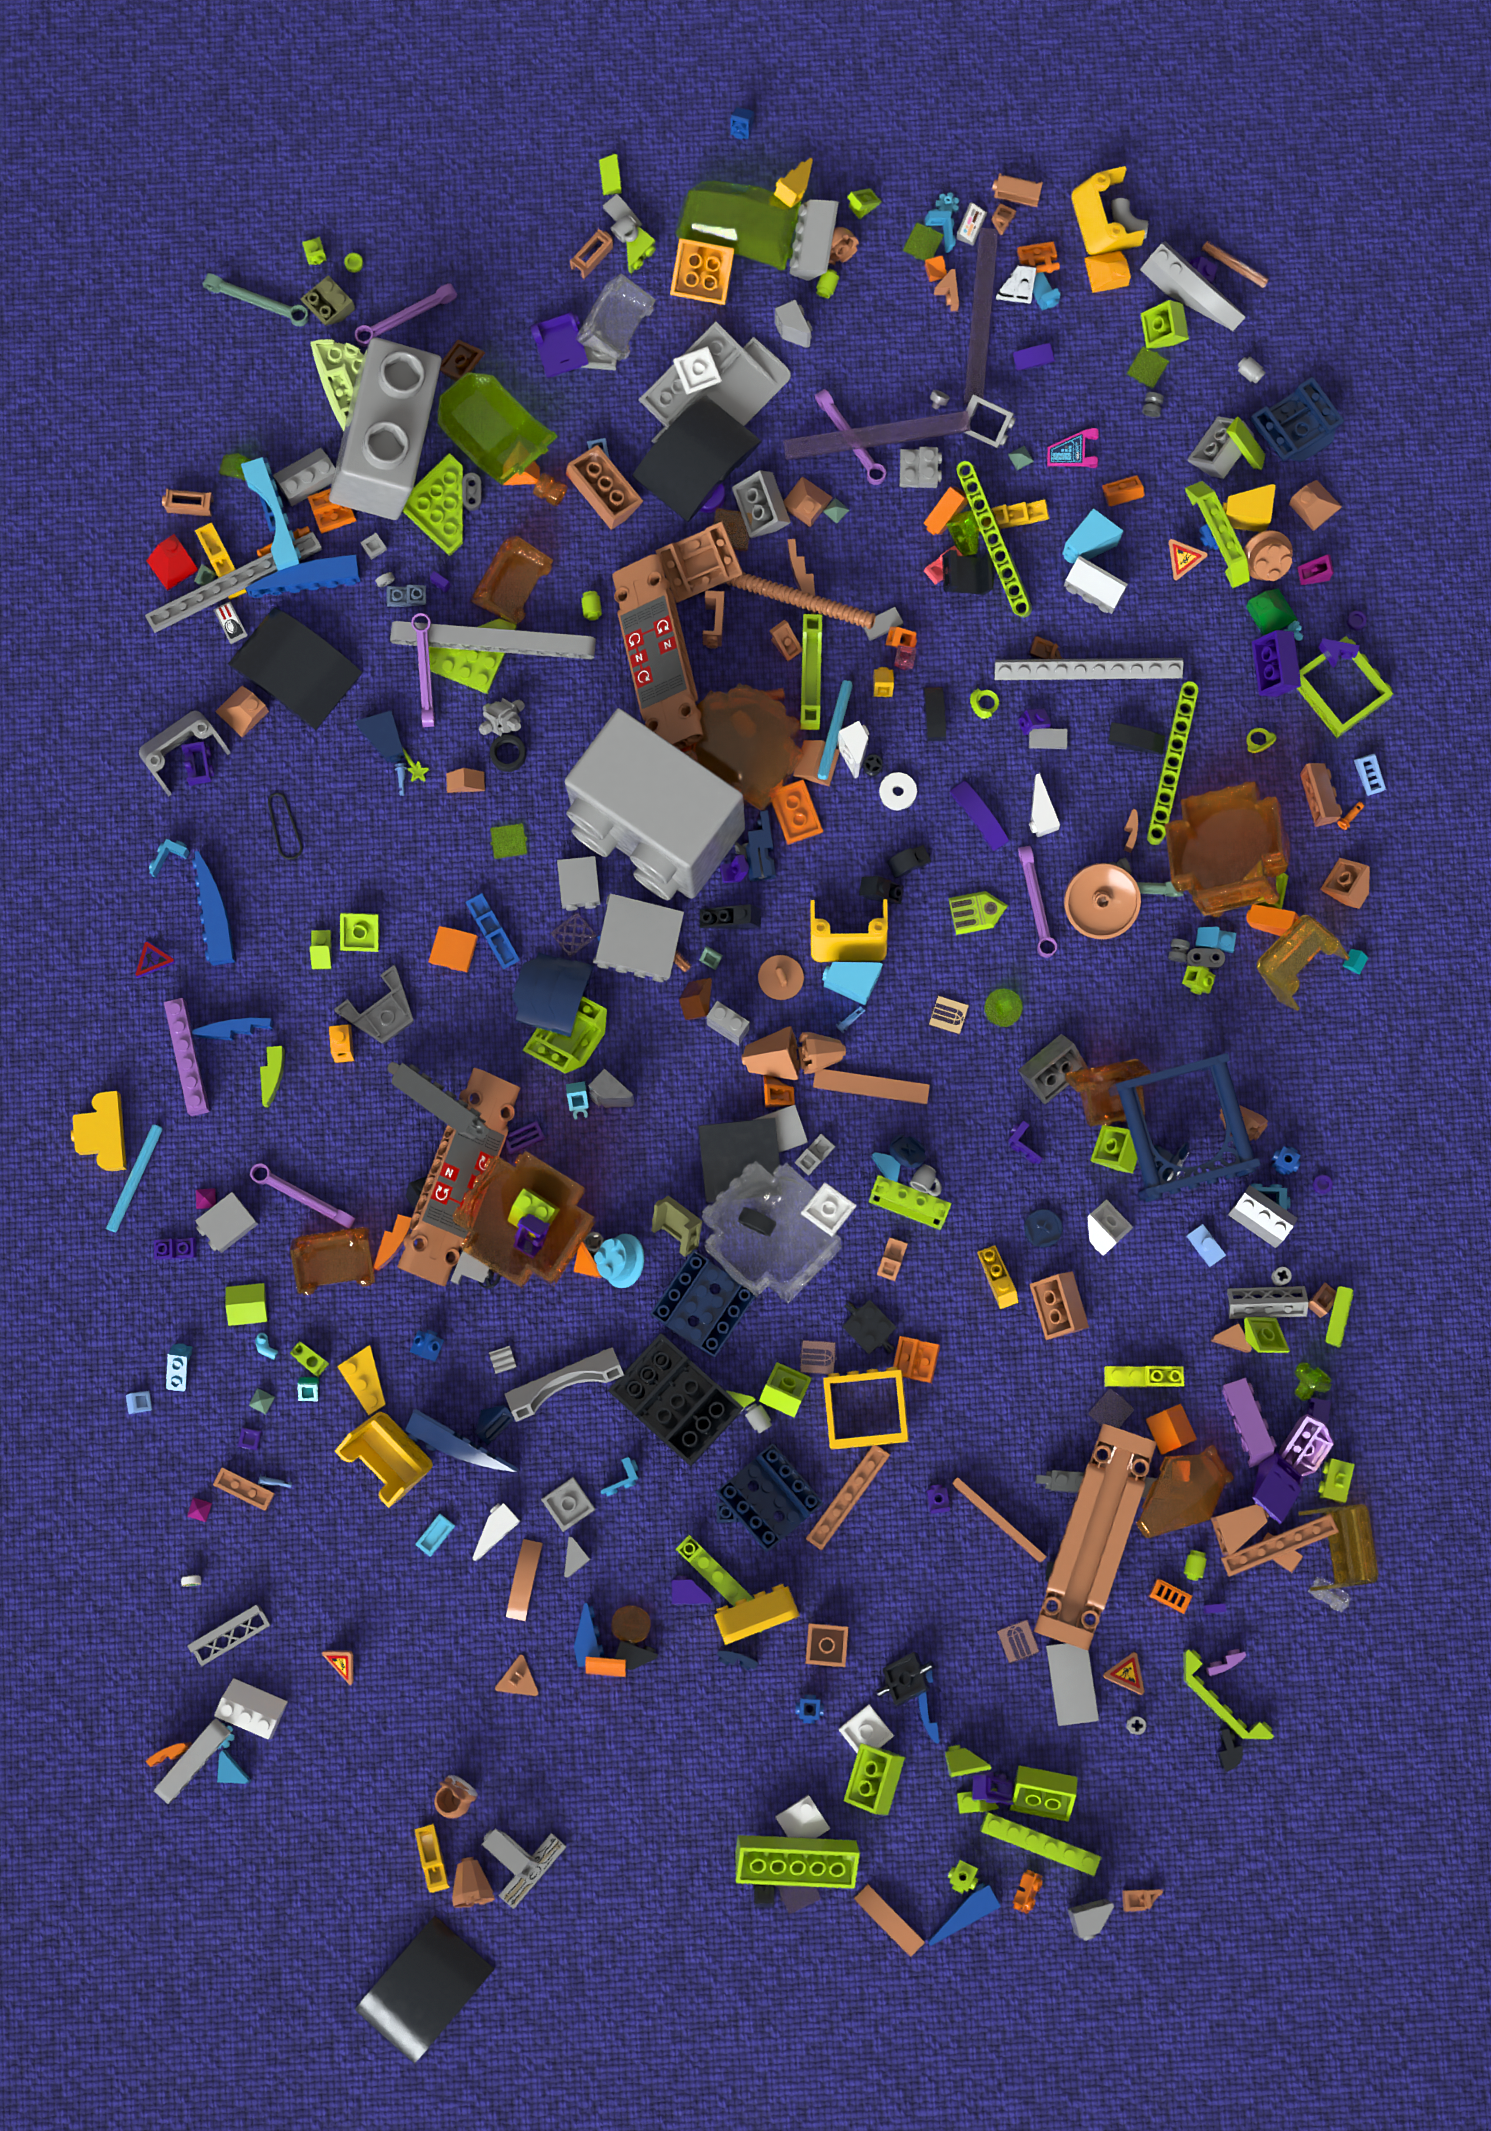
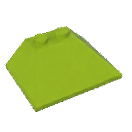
M582 997L571 1037L537 1028L523 1051L565 1074L582 1067L605 1034L607 1009Z

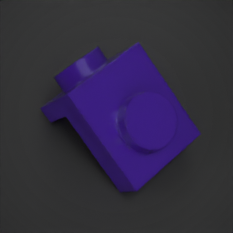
M1202 256L1191 259L1189 264L1207 281L1213 283L1218 266Z
M1045 708L1026 709L1018 719L1019 726L1024 735H1028L1032 729L1049 728L1051 725Z
M737 855L731 864H721L720 871L723 882H741L749 871V865L745 861L744 855Z

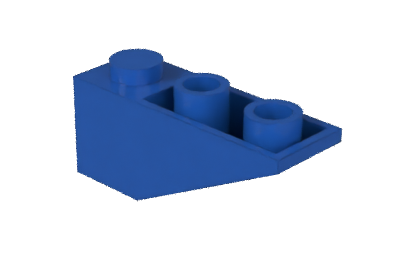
M584 1603L574 1644L578 1667L585 1666L586 1657L601 1658L605 1656L603 1646L598 1645L597 1637H600L598 1626H594L592 1618L595 1617L594 1609L588 1603Z

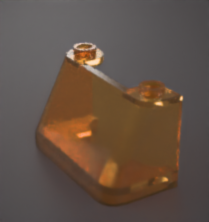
M517 535L505 539L472 595L471 602L513 624L520 623L525 617L523 605L539 577L548 575L551 571L553 559Z
M361 1227L305 1235L292 1240L290 1253L298 1294H313L318 1286L356 1280L357 1284L365 1287L375 1283L376 1278L368 1228Z

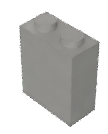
M595 856L557 860L562 908H566L567 911L577 910L578 907L585 906L586 909L596 908V905H600Z
M718 1001L707 1015V1025L738 1046L749 1031L748 1020Z
M233 1192L195 1220L198 1224L196 1229L202 1236L206 1234L210 1239L207 1242L214 1251L218 1250L221 1253L258 1225Z

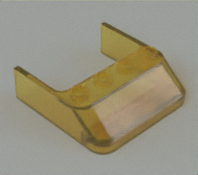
M1358 1504L1298 1512L1299 1516L1322 1513L1324 1516L1331 1514L1339 1531L1328 1537L1335 1581L1331 1585L1310 1587V1591L1370 1584L1377 1581L1378 1568L1369 1512L1365 1505Z

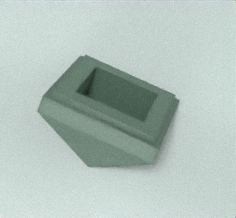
M1025 446L1008 454L1016 470L1033 462Z
M835 498L823 512L837 524L848 513L849 509Z
M201 565L194 582L204 586L214 580L216 573Z
M706 946L699 961L716 970L723 955Z
M257 1388L248 1406L267 1414L275 1397Z

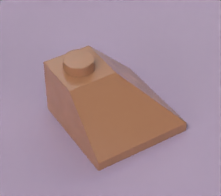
M801 477L783 503L786 511L811 527L832 500V497L804 477Z
M1317 480L1304 486L1291 498L1289 503L1313 531L1342 507Z
M241 686L215 712L243 737L269 711L257 696L244 686Z
M1339 858L1321 890L1347 906L1360 909L1369 894L1370 867Z

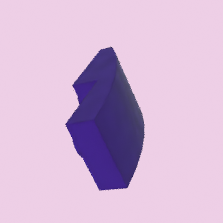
M1051 343L1013 353L1017 371L1055 362Z
M196 1238L154 1240L155 1260L197 1258Z

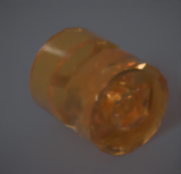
M543 473L534 487L533 494L541 499L546 498L549 504L557 507L563 500L568 486L560 481L554 482L553 477Z

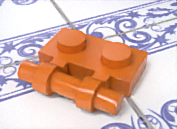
M1054 241L1017 247L1020 264L1035 265L1036 263H1045L1043 265H1036V273H1052L1053 270L1060 269L1059 262H1051L1057 260Z

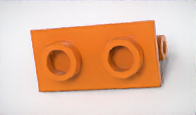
M1028 1869L1026 1873H1023L1019 1886L1025 1888V1892L1017 1890L1013 1901V1908L1029 1914V1911L1035 1905L1034 1898L1036 1892L1041 1889L1043 1875Z

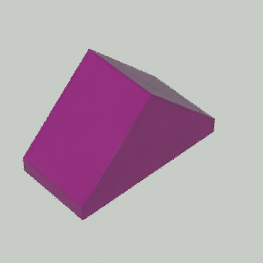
M1329 554L1297 567L1301 585L1329 581L1334 573Z

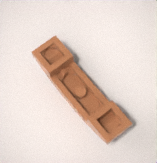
M523 1539L506 1617L526 1621L543 1543Z
M868 1884L854 1898L910 1956L925 1943Z

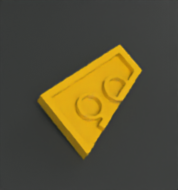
M371 1345L337 1366L369 1416L386 1405Z

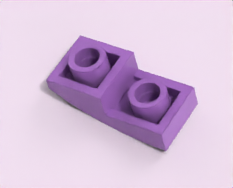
M1239 1649L1227 1651L1228 1655L1223 1656L1225 1664H1222V1661L1210 1663L1211 1667L1206 1668L1207 1676L1232 1668L1246 1656V1653L1240 1652Z

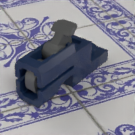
M768 810L760 811V817H757L758 829L762 828V830L748 831L749 843L742 846L737 842L735 843V852L739 855H744L745 860L748 862L750 882L776 878L774 860L768 855V852L773 851Z

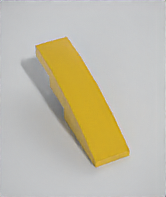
M1045 499L1028 504L1023 502L1011 506H1006L1005 504L992 508L1000 529L1050 519ZM971 513L970 518L973 532H981L974 513ZM991 518L984 520V527H988L991 524Z
M212 522L195 530L218 578L236 570ZM244 588L228 597L231 600L247 591Z

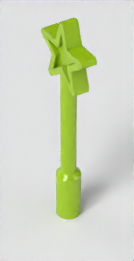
M403 748L404 758L412 767L408 768V771L413 774L411 781L413 782L419 778L425 782L423 774L428 772L429 768H421L419 761L415 765Z

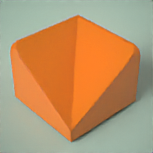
M943 256L925 260L924 266L929 282L943 279L947 275Z

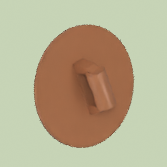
M785 955L770 957L761 965L758 973V982L762 991L767 996L776 1000H786L795 996L800 991L804 981L801 966L796 960Z

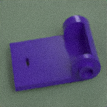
M570 311L530 325L547 378L589 364L577 326L580 324L577 313L573 314Z

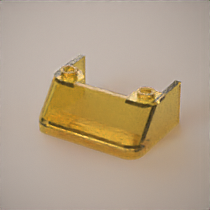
M1309 915L1301 916L1257 962L1259 973L1278 1001L1296 1011L1300 1009L1292 997L1299 988V980L1296 975L1320 950L1327 955L1335 954L1345 960L1350 958L1339 940L1315 918Z

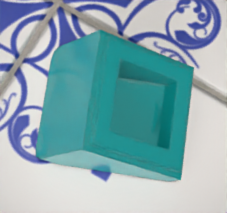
M300 1377L298 1381V1401H318L319 1378Z

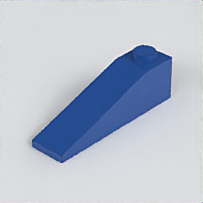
M980 1883L975 1886L974 1891L965 1898L928 1939L930 1946L1001 1907L989 1884L984 1885Z

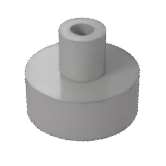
M933 390L930 399L934 401L932 407L939 409L940 405L946 406L950 399L949 396L941 391Z

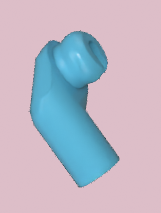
M259 1333L255 1339L258 1352L275 1360L278 1351L269 1347L268 1338L265 1333Z

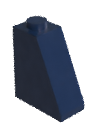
M392 711L355 721L358 730L387 763H397L405 757Z

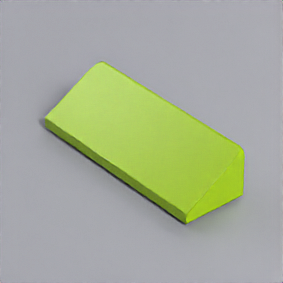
M1236 417L1226 431L1251 467L1261 470L1265 453L1241 419Z
M1339 1286L1337 1289L1325 1340L1326 1343L1340 1348L1342 1345L1354 1294L1352 1289Z

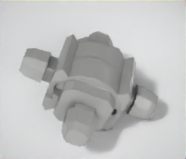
M502 698L501 702L496 701L493 704H485L483 706V716L486 721L479 726V731L483 735L493 731L499 736L511 730L518 731L521 728V720L517 713L524 709L523 701L516 700L510 703Z

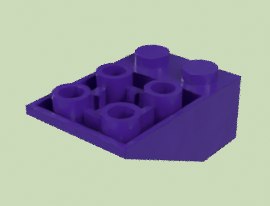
M1276 1452L1259 1464L1252 1498L1257 1505L1268 1512L1271 1518L1281 1524L1302 1489L1304 1477Z

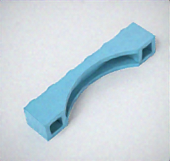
M261 457L242 463L241 467L248 487L257 492L267 502L275 516L276 531L271 552L277 570L280 571L298 565V559L301 558L298 547L294 548L292 542L295 541L292 530L288 531L286 525L289 524L286 513L282 514L280 508L283 507L280 496L276 497L274 491L277 490L274 479L270 480L268 474H271L268 462L264 463Z

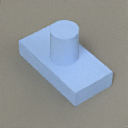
M1203 1224L1187 1235V1238L1209 1267L1226 1256Z

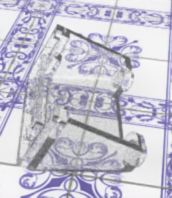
M619 274L602 289L578 332L576 340L582 345L618 361L625 360L631 352L628 343L641 319L653 312V304L656 299L623 274Z

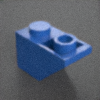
M736 107L731 115V135L738 139H749L754 122V111Z

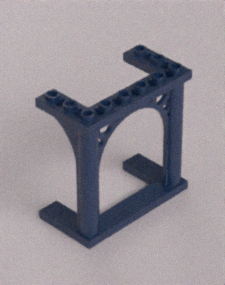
M1228 1053L1116 1083L1108 1089L1110 1097L1120 1096L1138 1158L1143 1181V1190L1138 1193L1140 1200L1145 1199L1146 1203L1163 1197L1162 1194L1165 1192H1170V1195L1182 1192L1181 1188L1188 1186L1190 1190L1200 1187L1199 1183L1207 1181V1184L1219 1182L1218 1178L1226 1176V1179L1237 1176L1242 1177L1255 1172L1256 1167L1261 1166L1259 1158L1255 1159L1235 1093L1227 1062L1230 1061ZM1202 1070V1072L1210 1070L1226 1123L1224 1143L1219 1152L1202 1165L1182 1167L1172 1164L1160 1156L1151 1142L1136 1087ZM1230 1141L1233 1142L1232 1147L1235 1146L1236 1150L1228 1147ZM1224 1152L1232 1153L1235 1156V1162H1226L1222 1154ZM1160 1161L1162 1162L1163 1166H1161L1160 1169L1157 1171L1156 1167L1159 1166L1156 1164V1162ZM1220 1161L1223 1166L1218 1165L1216 1168L1214 1167V1162ZM1166 1168L1173 1169V1176L1169 1181H1165L1162 1177L1163 1171ZM1201 1168L1202 1173H1198L1197 1169ZM1183 1171L1185 1173V1176L1183 1177L1182 1175L1178 1178L1177 1181H1175L1178 1172Z

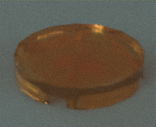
M624 1606L619 1608L613 1615L612 1631L620 1640L636 1643L648 1636L651 1628V1619L642 1608Z

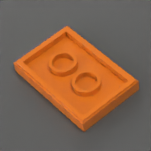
M804 779L768 792L787 845L823 833Z

